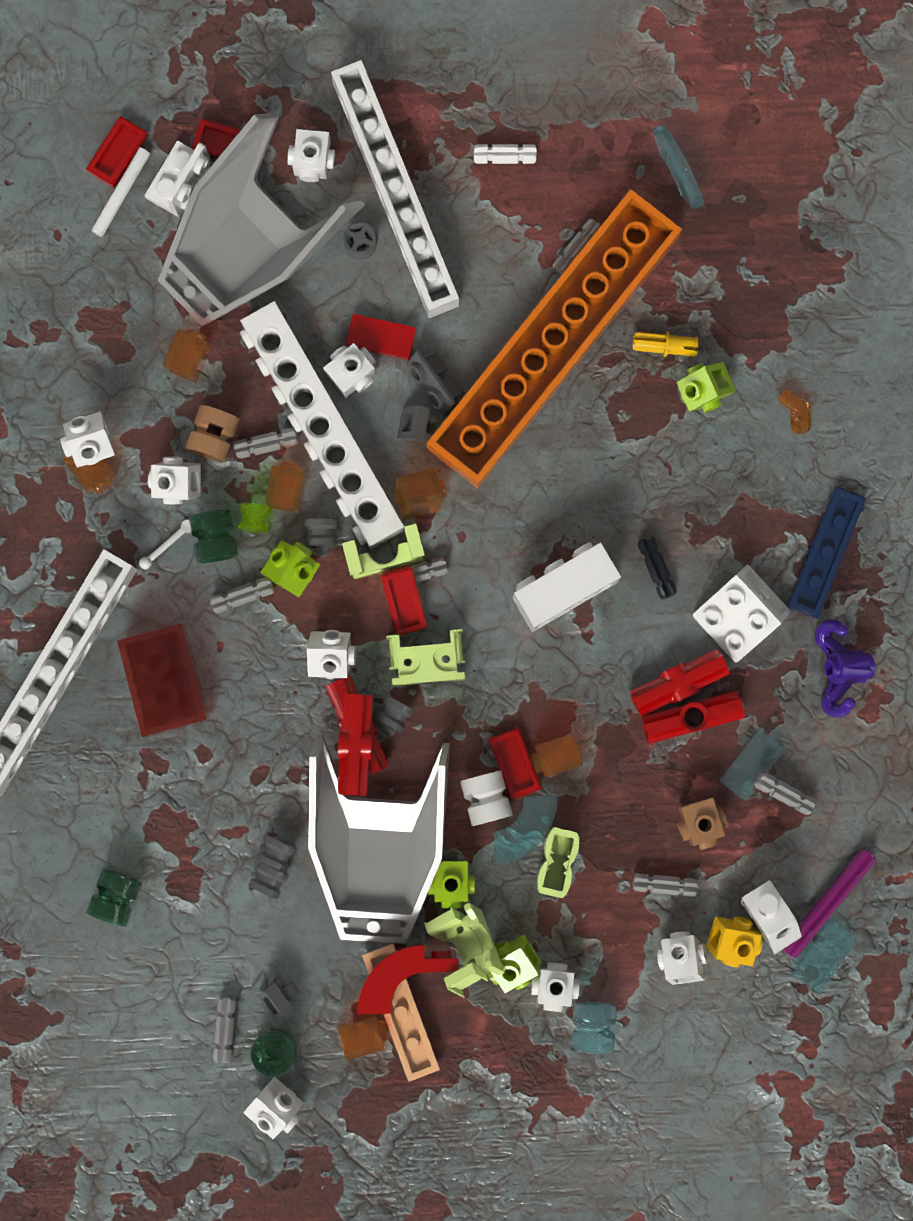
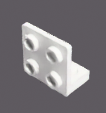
M177 141L145 193V198L175 216L180 217L186 209L194 186L211 167L212 162L206 146L199 143L196 149L193 150Z
M747 564L693 614V617L734 662H738L781 625L792 612Z

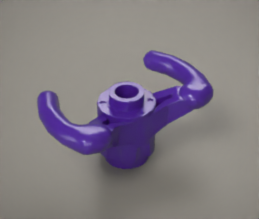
M829 619L823 621L815 629V642L826 654L827 660L824 670L827 678H829V686L821 698V706L823 712L830 717L842 718L852 711L856 702L850 697L846 698L838 706L837 702L852 684L865 683L867 679H871L874 676L875 662L870 653H864L863 650L849 651L834 639L830 632L843 637L847 635L848 627L838 620Z

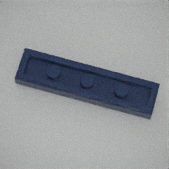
M838 486L834 487L788 601V608L814 619L819 618L866 501L865 497Z

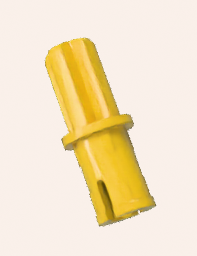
M665 331V334L635 332L632 346L635 351L662 353L663 357L673 354L696 358L698 337L670 335L669 331Z

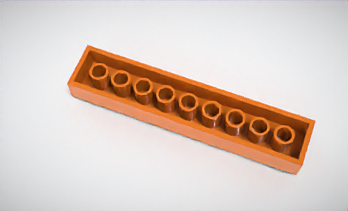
M630 189L429 439L427 450L479 489L676 243L682 228Z

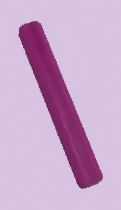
M861 849L798 925L802 937L784 948V952L793 958H796L876 862L873 854L866 849Z

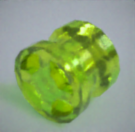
M241 503L239 511L242 513V518L237 525V530L247 533L269 534L270 526L267 524L268 516L272 514V507L262 504Z

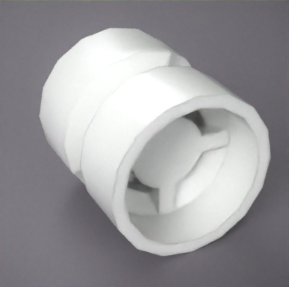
M501 771L460 781L464 798L471 802L467 809L472 826L513 816L508 797L502 795L506 787Z

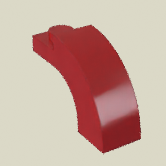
M425 944L410 945L392 952L375 966L366 979L359 996L357 1014H391L393 994L403 980L417 973L456 972L458 970V957H452L451 951H431V957H425Z

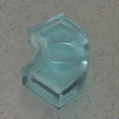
M663 124L654 128L653 135L660 156L674 177L681 196L694 209L704 205L705 203L697 181L677 142Z
M557 795L524 797L523 808L517 820L506 829L493 832L495 865L516 861L529 854L542 842L555 818Z

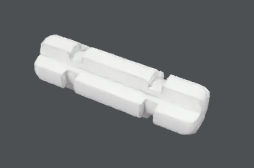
M477 144L474 146V162L477 164H487V161H492V164H518V161H523V164H533L537 160V148L534 144H523V147H518V144H492V147H488V144Z

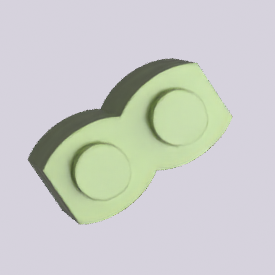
M552 827L548 832L544 842L545 860L538 870L536 879L539 893L563 898L567 894L572 881L570 865L574 862L579 850V836L577 832Z

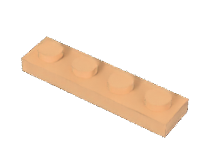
M394 943L362 955L368 974L371 973L381 960L396 951ZM406 978L398 985L393 994L392 1013L384 1014L408 1082L439 1071L440 1067Z

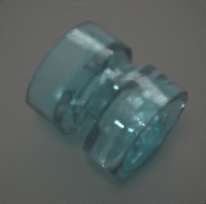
M573 1002L572 1021L577 1024V1028L572 1031L571 1050L598 1054L614 1053L615 1034L610 1030V1027L616 1023V1005L599 1002Z

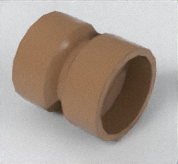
M199 405L194 420L197 429L190 432L185 450L212 461L225 463L231 447L227 440L234 437L240 419L222 410ZM207 428L219 430V436L206 432Z

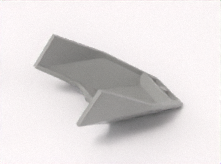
M275 112L253 115L194 186L158 278V282L201 326L211 323L286 281L365 206L361 200L342 204L332 216L309 229H303L266 193L257 182V173L279 119Z
M324 735L316 736L309 757L308 849L340 940L407 943L443 856L450 743H443L421 797L416 801L355 798L338 794V775Z

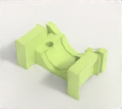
M412 524L404 527L407 542L399 544L396 557L391 562L385 564L375 562L369 553L358 555L354 540L342 543L350 575H353L354 580L382 571L422 562V556L425 555L417 525Z
M463 629L450 630L451 643L400 647L399 635L386 636L387 640H389L391 667H389V670H398L399 678H392V685L403 686L425 682L465 680L464 672L457 673V665L465 664L461 642ZM444 656H448L450 658V661L448 663H444L442 661V658ZM410 659L412 661L411 666H405V660Z
M471 903L464 905L465 911L468 914L466 916L451 907L449 911L428 923L424 922L429 935L442 942L450 940L457 948L463 966L445 977L444 981L448 990L463 998L465 997L463 993L464 988L480 979L488 981L487 973L493 972L499 976L505 973L483 912Z

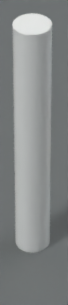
M138 148L91 231L96 235L103 237L150 156V153L145 149Z

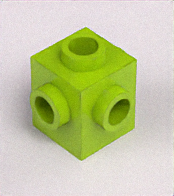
M724 362L705 366L704 363L698 364L686 370L688 376L676 382L681 392V398L687 405L689 412L703 409L704 413L715 410L722 406L720 400L736 392Z
M281 540L272 551L269 560L260 573L281 588L300 597L308 583L313 579L320 564L310 557L313 551L297 541L292 546Z
M441 861L428 890V895H435V902H441V908H461V902H468V894H475L474 874H468V861ZM447 879H455L458 883L457 888L454 890L446 889L445 882Z
M524 934L509 943L505 940L495 945L505 973L499 976L489 972L488 976L495 985H500L504 993L514 988L520 990L526 987L534 977L539 975L541 959Z

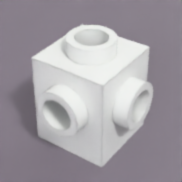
M296 129L295 146L289 145L288 165H293L294 176H299L300 180L306 182H318L319 178L327 179V171L334 168L335 150L330 149L331 140L329 132Z
M353 343L348 348L345 345L338 348L330 356L332 361L323 367L326 376L340 393L347 398L355 390L360 393L374 382L372 377L375 375V368L372 365L376 361L365 347L359 350ZM350 367H356L354 371H348Z
M101 411L88 416L76 417L70 422L63 424L65 437L60 438L61 445L66 457H73L77 468L96 464L102 459L115 455L112 438Z
M167 456L163 457V462L151 465V470L148 474L151 498H163L164 504H183V500L201 496V463L183 462V457Z
M327 630L325 632L311 631L307 645L308 677H325L331 680L348 677L350 665H356L357 655L356 646H351L350 633L337 630Z
M675 932L670 934L669 939L661 940L662 950H658L657 957L660 969L665 972V980L672 985L705 980L703 964L708 963L705 944H701L700 940L694 935H690V932Z
M548 962L547 968L540 967L539 975L532 979L531 995H537L536 1001L538 1004H544L543 1010L563 1012L564 1006L571 1007L572 999H578L580 979H574L573 970H567V964ZM554 982L561 983L563 987L561 993L557 995L550 992V985Z
M274 1077L243 1113L262 1132L274 1139L282 1130L288 1134L297 1124L300 1117L296 1113L305 1103L291 1089Z

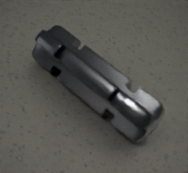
M649 536L641 539L638 542V548L641 555L644 554L646 557L644 562L653 583H657L658 587H656L659 597L667 599L674 596L677 590L673 581L669 580L670 573L661 552H657L658 545L655 538Z

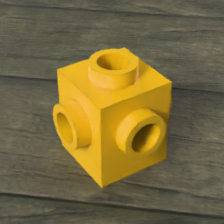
M715 916L706 948L715 959L720 960L725 965L731 967H740V964L753 966L755 957L760 954L762 949V935L753 926V922L747 918L735 916L732 920Z

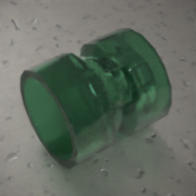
M230 510L208 511L189 517L191 534L193 537L198 538V541L194 544L198 564L219 562L239 556L236 538L230 535V531L234 529Z
M102 868L96 883L99 892L91 896L86 913L102 921L127 927L133 910L129 904L137 899L142 882L119 872Z
M271 1028L264 1031L254 1041L251 1048L253 1066L260 1073L267 1076H277L284 1073L290 1068L297 1055V1044L294 1037L282 1028Z

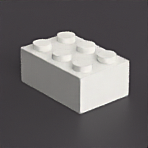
M589 542L575 550L572 555L573 559L564 563L563 559H559L545 568L544 576L536 580L532 575L516 585V592H514L512 599L532 632L619 581L621 576L601 543L593 547L592 543Z

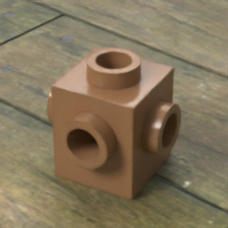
M713 798L678 807L682 821L677 822L683 841L689 840L690 846L699 845L700 850L719 845L718 838L725 836L723 829L728 828V824L722 808L717 810ZM701 819H704L707 823L706 829L703 831L698 827Z

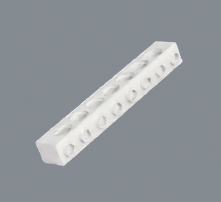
M362 60L332 71L334 88L428 318L459 307V297Z
M275 301L240 320L244 330L239 332L248 349L255 347L260 358L255 361L264 377L272 376L276 383V386L271 388L280 405L288 404L292 414L287 417L296 433L303 431L308 439V442L303 445L312 461L319 459L324 467V470L319 473L328 489L335 486L341 497L335 501L344 517L351 515L357 526L352 528L360 545L362 546L367 543L372 550L402 533L404 526ZM269 337H277L281 340L279 347L272 351L266 350L263 347L264 341ZM287 364L294 365L297 368L296 374L289 379L282 378L279 375L281 367ZM302 392H308L313 396L312 402L306 407H300L295 403L297 395ZM317 420H324L329 424V428L326 433L316 435L311 431L312 424ZM333 448H340L345 452L344 459L339 463H332L327 459L328 452ZM349 476H357L361 480V486L356 491H347L343 487L344 480ZM365 504H373L378 509L377 515L371 520H365L359 515L360 508Z
M104 549L0 721V796H3L137 571L132 565Z

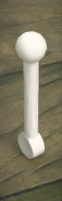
M184 520L181 523V528L148 557H142L139 560V566L142 569L150 568L152 561L184 533H191L194 530L192 521Z

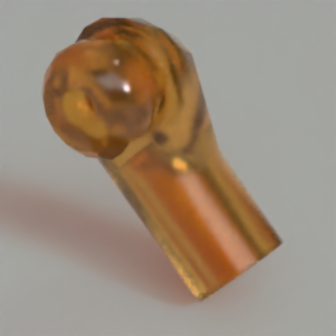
M786 387L777 401L790 410L792 431L796 434H804L810 430L812 425L811 407L805 400Z

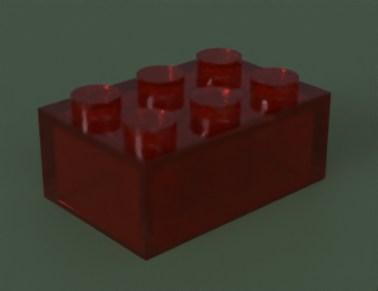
M180 623L117 640L139 729L143 738H150L210 722L185 625Z

